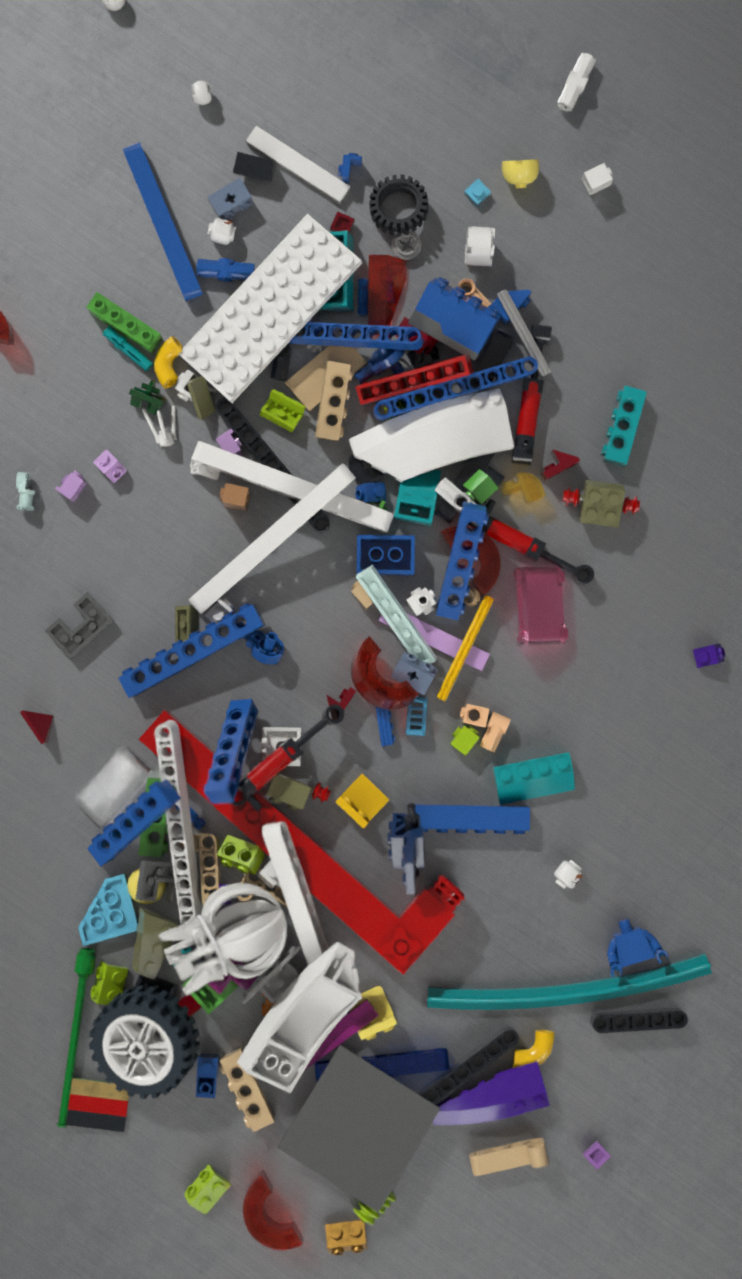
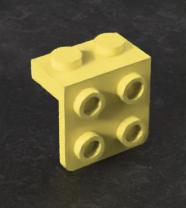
M376 986L361 993L362 1000H359L350 1009V1011L368 999L379 1014L378 1017L358 1031L361 1040H371L377 1036L376 1033L391 1031L395 1028L394 1025L397 1024L395 1015L381 986Z

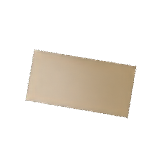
M328 346L285 382V385L309 412L320 404L327 361L350 364L353 376L367 365V362L354 347ZM336 377L333 379L334 387L339 388L342 386L340 378Z

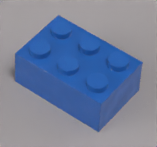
M357 535V574L373 565L380 576H414L415 535Z

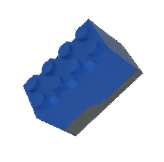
M439 277V279L434 278L428 283L408 323L463 355L469 353V357L475 361L481 355L502 314L498 313L499 309L492 305H489V307L482 305L483 301L480 298L466 296L464 289L458 286L455 289L450 287L448 280Z

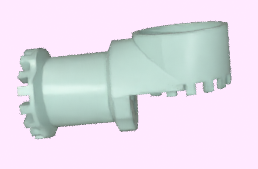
M27 472L17 473L16 487L20 494L17 509L32 511L34 510L32 502L35 491L29 490L30 482L28 481L30 479L28 478H30V473Z

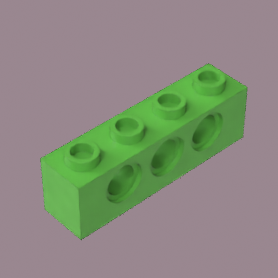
M96 292L86 307L90 314L151 354L154 353L163 339L159 332L98 292Z
M148 777L146 792L150 791L149 786L154 782L159 781L161 783V778ZM166 812L162 815L160 823L154 822L141 834L138 855L162 858L164 853L167 854L168 842H165L166 834H168ZM153 831L158 832L160 835L158 842L151 840L150 835Z

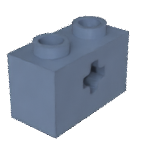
M240 177L208 196L209 204L218 218L225 220L231 219L240 210L248 209L251 203H253L252 196Z
M404 652L391 678L425 695L438 669L434 668L430 663L419 660L414 654Z

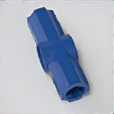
M221 258L218 261L198 259L196 275L199 277L216 278L224 282H231L233 280L245 281L255 271V264L235 262L227 258Z

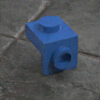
M356 153L343 154V164H339L338 176H341V181L349 184L351 165L362 166V156Z
M385 482L364 483L356 486V499L364 503H381L382 500L386 502Z

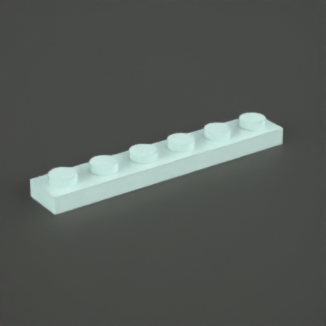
M371 565L356 575L357 580L408 653L414 654L423 662L430 664L437 660L436 655L375 567Z

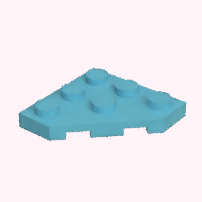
M125 873L107 878L103 882L97 896L78 926L83 946L136 931L138 919L132 897L128 892V882Z

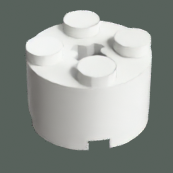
M468 226L465 265L492 266L495 245H493L495 228Z

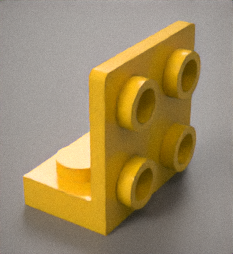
M361 774L335 802L364 829L369 821L386 805L389 798L364 774Z

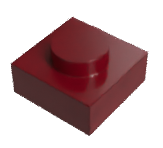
M337 211L330 231H348L350 233L355 219Z

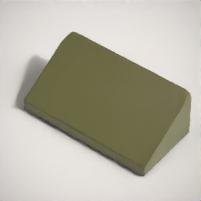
M203 376L191 379L187 386L198 419L201 420L213 414L215 407L206 379Z
M192 605L175 606V642L179 640L184 642L190 639V634L199 631V612Z

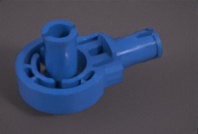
M377 348L368 360V365L354 375L362 384L372 375L379 376L381 371L388 368L394 374L401 373L405 369L399 360L405 351Z
M240 622L238 626L242 628L245 626V624L243 622ZM257 630L244 637L247 641L246 646L251 649V654L257 661L263 664L275 665L281 660L284 653V644L276 633L268 632V634H264L262 631Z

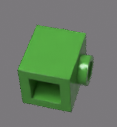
M480 469L463 485L472 501L477 500L481 504L498 489L492 479Z

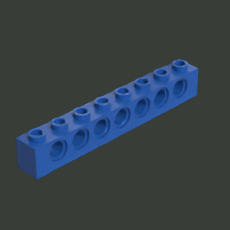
M247 603L239 607L240 611L234 615L231 612L223 616V621L217 624L214 621L206 625V630L201 633L199 631L193 632L189 635L190 639L184 642L179 640L173 643V648L166 651V649L155 653V658L151 660L146 658L140 661L137 668L133 669L130 667L122 671L123 675L118 677L128 698H134L266 626L257 606ZM240 617H244L246 620V624L242 628L237 624ZM223 626H227L229 629V634L226 637L221 635V628ZM207 635H210L212 638V643L209 646L204 643V638ZM190 644L195 646V653L193 655H190L187 651ZM174 653L179 658L176 664L171 662V656ZM156 663H160L162 666L160 673H156L154 670ZM139 672L145 674L143 682H140L137 678Z

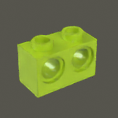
M227 835L217 856L225 867L231 868L233 866L243 874H248L249 872L255 875L266 854L257 845Z

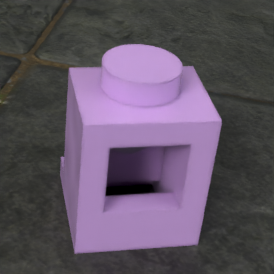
M232 429L216 438L222 450L241 457L244 455L240 449L242 444L237 437L233 438L235 434Z
M74 471L62 479L61 487L56 486L55 489L74 502L87 483L83 481L84 476Z

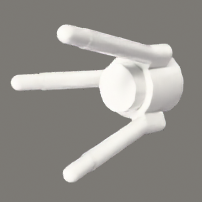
M172 406L171 432L170 429H165L161 412L157 411L161 428L159 435L146 409L143 408L142 412L155 436L156 443L160 444V447L174 445V440L177 439L175 406Z

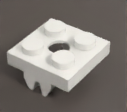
M262 727V761L276 750V744L279 741L285 742L289 738H292L294 741L298 740L301 737V728ZM301 756L288 766H301Z

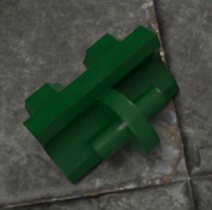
M152 380L149 385L142 383L141 388L134 387L129 392L132 395L130 405L140 408L143 400L149 402L147 411L154 415L161 409V406L166 404L167 399L158 396L161 390L155 388L156 382Z

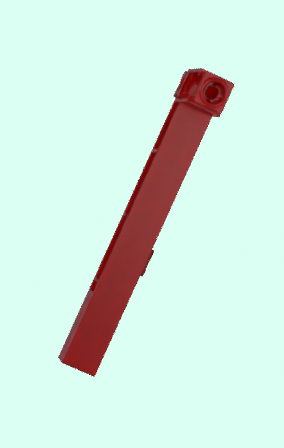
M164 710L138 740L158 756L155 738L156 728L168 720L176 722L180 732L186 782L211 804L204 793V786L207 784L209 769L212 767L213 755L216 752L170 711ZM165 728V732L170 734L169 730ZM167 747L168 752L172 754V750ZM259 790L253 794L262 805V809L256 811L247 800L240 806H232L228 803L212 804L268 855L269 852L262 832L263 826L284 821L291 835L310 893L403 975L453 919L456 906L461 904L460 901L465 900V894L444 875L439 874L437 876L438 879L433 881L434 884L432 886L429 885L428 888L424 886L399 915ZM238 791L235 795V802H238L241 798V794Z

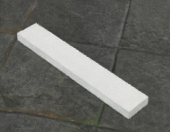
M258 126L254 128L246 140L248 145L339 204L350 190L349 185Z

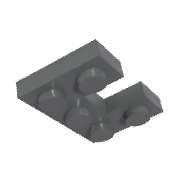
M88 592L73 605L85 618L76 629L71 631L58 618L45 630L71 660L114 621Z
M141 860L136 900L156 901L158 883L169 882L167 901L177 902L172 862Z

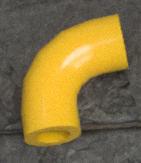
M174 336L168 338L160 346L154 359V371L164 389L174 386L179 378L173 369V362L179 355L178 353L183 351V346Z
M535 1030V1041L531 1048L514 1049L513 1068L536 1061L538 1065L544 1063L552 1052L555 1032Z

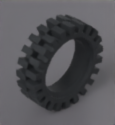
M392 175V180L386 177L384 178V183L380 180L378 187L374 186L369 200L370 215H372L373 223L376 222V227L378 229L381 227L384 233L389 230V235L397 232V236H401V232L404 231L405 235L410 234L409 230L417 231V226L421 227L423 225V221L427 218L426 214H428L427 192H424V186H419L418 180L413 182V177L408 176L406 180L405 175H400V179H397L396 175ZM401 191L410 194L417 204L415 211L404 219L388 217L383 212L381 205L385 197L390 193Z

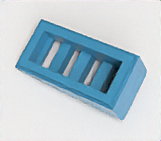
M408 696L406 735L425 736L428 698ZM412 702L423 703V707L412 706ZM411 710L423 711L422 714H411ZM411 718H422V722L411 721ZM410 725L421 726V730L410 729Z

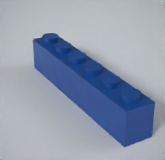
M415 804L416 813L420 815V827L423 828V832H428V829H436L438 833H448V829H455V833H467V829L475 830V833H486V830H494L495 834H506V830H513V834H525V831H530V807Z

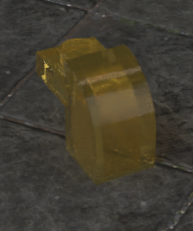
M525 472L516 474L517 482H514V480L506 482L500 490L503 498L521 491L526 505L546 496L540 480L536 476Z

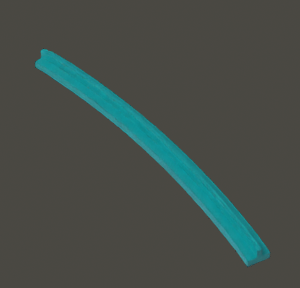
M702 954L687 960L622 975L621 977L617 976L573 984L513 989L428 987L427 1007L461 1010H507L573 1005L647 992L711 974L712 971L706 954Z

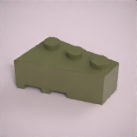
M139 907V922L136 929L137 938L134 945L132 968L137 974L155 980L166 957L163 950L169 948L173 940H161L158 934L171 928L179 927V925L172 919Z

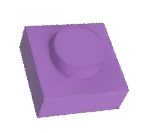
M597 1140L583 1153L584 1157L596 1170L611 1157Z

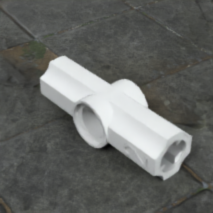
M581 53L574 70H571L566 80L565 88L557 103L560 109L572 111L596 62L592 55Z
M444 478L435 489V492L452 505L458 513L461 512L462 508L456 504L459 499H465L468 503L476 504L466 493L459 490L447 478Z

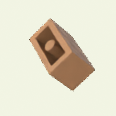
M226 483L225 488H221L219 499H221L226 508L247 512L251 492L248 487Z

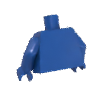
M629 918L618 921L621 932L613 934V939L610 941L607 950L611 977H614L613 971L615 970L619 971L621 977L622 967L655 958V954L659 964H662L661 956H666L667 960H669L668 953L663 950L657 938L649 931L642 930L640 927L632 928Z

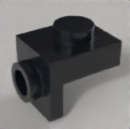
M435 345L428 355L424 351L420 355L413 350L407 353L413 369L440 360L439 351Z

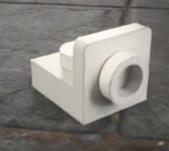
M219 598L218 602L205 615L211 622L215 621L217 624L223 621L222 617L226 614L235 613L232 610L234 606L226 598L223 601Z

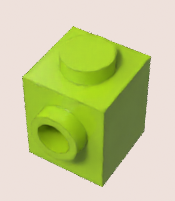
M470 725L468 727L463 726L462 728L458 726L452 734L454 739L450 745L466 756L480 738L477 736L478 731Z

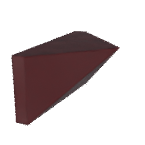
M21 711L20 714L41 744L48 743L53 715Z

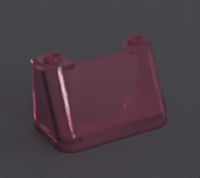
M516 567L513 570L514 580L517 582L515 584L518 615L517 630H520L517 636V646L564 644L565 640L568 639V628L564 627L562 592L565 572L561 571L560 567Z

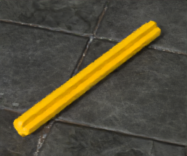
M484 596L437 694L438 699L442 701L447 700L494 601L492 597Z

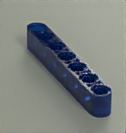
M447 1048L361 1057L391 1077L450 1069ZM330 1060L314 1063L316 1083Z

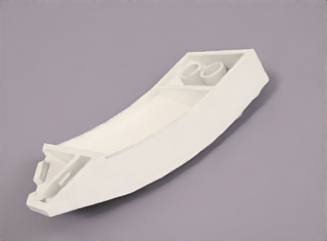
M500 388L449 399L414 410L349 439L353 455L356 459L372 464L371 467L384 474L387 472L396 477L395 479L401 483L409 478L449 464L514 448L507 408Z
M339 942L335 943L306 967L290 984L262 1020L237 1061V1064L246 1073L288 1093L292 1092L311 1058L325 1038L344 1015L359 1000H362L358 988V972L354 964V951Z

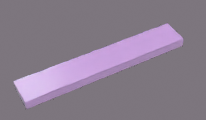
M381 614L379 622L390 626ZM407 614L430 647L455 658L463 640ZM472 645L464 663L482 671L490 654Z

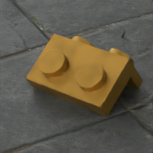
M362 1220L325 1224L328 1253L338 1256L346 1251L361 1253L363 1249H367L365 1223Z

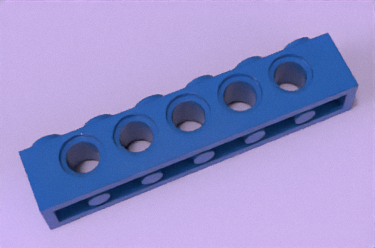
M463 501L436 607L437 616L459 620L460 614H464L466 604L463 603L464 597L469 595L470 586H468V581L473 579L475 568H472L473 562L478 560L480 550H477L478 543L483 541L484 532L482 527L483 524L487 525L489 513H486V506ZM475 522L477 527L470 529L467 527V524ZM465 540H470L473 543L470 547L462 545ZM464 558L468 562L465 565H460L457 561ZM459 576L463 578V581L456 583L453 579ZM454 594L457 595L459 598L455 601H452L448 597Z
M252 699L231 700L226 711V719L222 724V732L218 739L217 750L213 755L212 767L209 769L208 781L204 786V793L211 804L234 803L259 712Z
M168 780L161 783L159 781L154 782L149 786L150 791L148 793L144 792L137 797V803L130 804L125 809L127 811L125 814L121 813L114 819V824L107 825L102 830L104 832L102 835L98 834L91 840L92 844L87 849L100 867L118 856L181 799Z

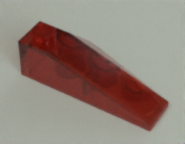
M369 255L368 325H391L406 282V260L390 255Z

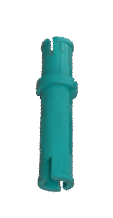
M111 326L105 329L102 335L111 341L117 350L120 349L145 372L152 367L154 363L130 344L125 336H121Z

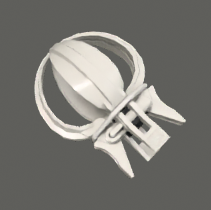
M235 883L223 886L209 895L204 903L201 915H198L197 918L195 915H192L185 924L171 928L158 934V936L163 941L184 940L163 951L169 964H175L181 980L193 975L182 989L188 995L199 990L210 981L224 980L223 974L227 976L229 973L237 978L249 979L264 973L273 966L284 949L287 937V922L281 906L269 892L256 885ZM240 895H258L273 902L272 904L264 900L250 899L229 904L218 910L222 903ZM191 946V951L182 954L180 949ZM259 957L255 961L246 965L234 964L229 959L231 958L235 961H249L251 959ZM196 959L199 963L193 967L191 961Z

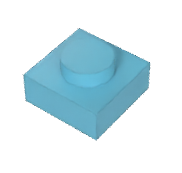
M477 179L464 191V194L478 206L491 194V191Z

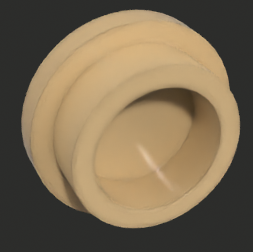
M470 587L468 597H464V603L468 606L478 605L481 598L479 590Z

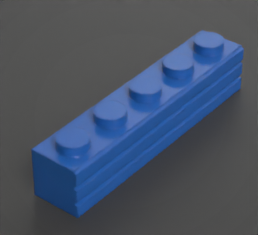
M384 685L375 686L372 688L381 746L393 745L395 736L392 735L391 730H394L393 723H390L389 719L392 716L391 711H388V706H390L389 699H386L388 690Z

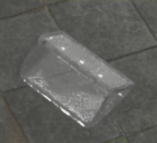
M127 744L123 747L119 745L112 753L114 755L110 761L106 760L100 766L101 771L97 776L95 774L92 775L87 781L89 785L84 790L80 789L74 796L76 799L74 803L99 829L107 826L155 771L149 763Z

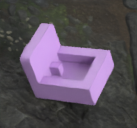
M107 449L93 461L113 483L127 471Z

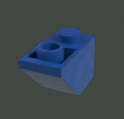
M530 290L508 291L518 310L521 307L525 308L531 301L529 297L532 292ZM497 297L491 305L499 309L498 313L502 314L500 321L506 325L510 319Z
M200 1053L198 1056L195 1097H216L220 1054Z

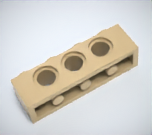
M333 361L326 362L315 438L339 441V438L343 437L344 427L341 424L342 419H345L347 414V408L344 405L345 400H348L350 395V389L347 386L348 381H351L353 376L350 364ZM336 377L342 380L340 388H336L333 385V379ZM333 396L339 399L337 407H333L330 404V398ZM329 415L336 418L334 426H330L327 423Z
M243 1047L222 1056L219 1068L222 1074H226L229 1079L227 1085L231 1093L235 1092L237 1097L235 1102L238 1109L243 1110L245 1114L244 1122L247 1128L251 1127L252 1131L255 1132L274 1123L275 1116L258 1079L246 1073L237 1064L244 1051ZM240 1068L243 1075L237 1077L233 1074L232 1070ZM241 1087H250L251 1093L243 1094ZM251 1104H257L260 1110L258 1112H252L249 1109V1106Z

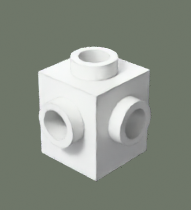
M419 587L412 591V596L406 600L417 617L422 613L427 615L435 610L433 606L436 605L434 600L437 598L431 589L428 591L426 587L424 589ZM425 599L426 603L421 604L419 600Z

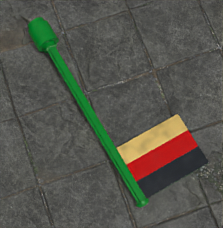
M79 948L74 972L78 973L79 981L59 1121L56 1125L59 1128H66L69 1125L124 1132L129 1103L128 1091L124 1089L121 1092L116 1090L117 1085L113 1082L108 1083L106 1081L73 1077L86 983L89 975L94 974L96 960L94 949Z

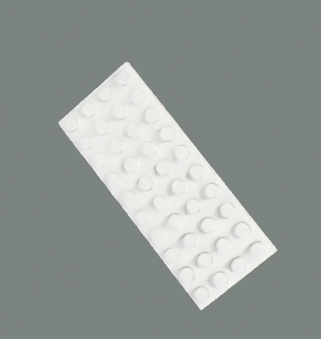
M306 214L182 348L183 351L178 354L224 397L233 403L363 263L362 260L309 214Z

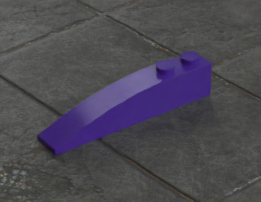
M538 1062L499 1072L490 1081L485 1082L483 1080L478 1083V1087L470 1091L466 1089L460 1092L461 1094L454 1099L450 1097L438 1103L437 1106L441 1109L435 1117L433 1125H463L489 1122L550 1106Z

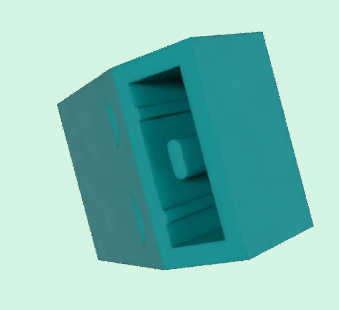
M434 469L404 480L402 483L400 482L393 520L431 527L437 498L435 489L440 482L441 470Z

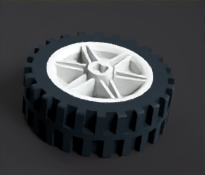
M138 986L134 991H132V988H129L122 994L119 993L98 1014L99 1016L92 1024L94 1028L89 1034V1037L93 1038L89 1043V1049L94 1050V1054L91 1056L93 1062H98V1072H103L107 1076L105 1081L108 1083L112 1081L117 1085L115 1089L120 1092L122 1089L128 1091V1096L133 1097L135 1094H139L140 1099H146L148 1095H151L152 1098H158L161 1093L166 1095L172 1089H175L192 1069L199 1055L196 1053L200 1048V1041H196L200 1035L199 1029H194L193 1025L196 1021L194 1017L189 1018L187 1014L189 1009L186 1006L182 1008L178 1004V998L174 997L171 999L168 997L167 991L156 992V987H149L147 990H144L143 986Z

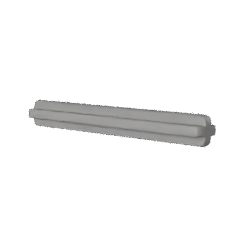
M506 289L500 291L497 294L498 299L530 357L537 360L538 372L542 377L546 376L551 372L547 362Z

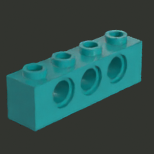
M626 385L622 390L618 391L616 401L619 403L617 409L614 408L611 419L614 421L612 427L609 426L606 437L609 439L607 445L604 444L601 455L604 456L603 462L620 467L627 465L647 391ZM623 405H631L632 412H626ZM618 423H626L627 430H621ZM613 441H621L622 448H616L613 445Z

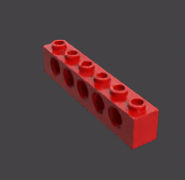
M468 353L365 382L355 387L360 404L363 405L467 376L474 371Z

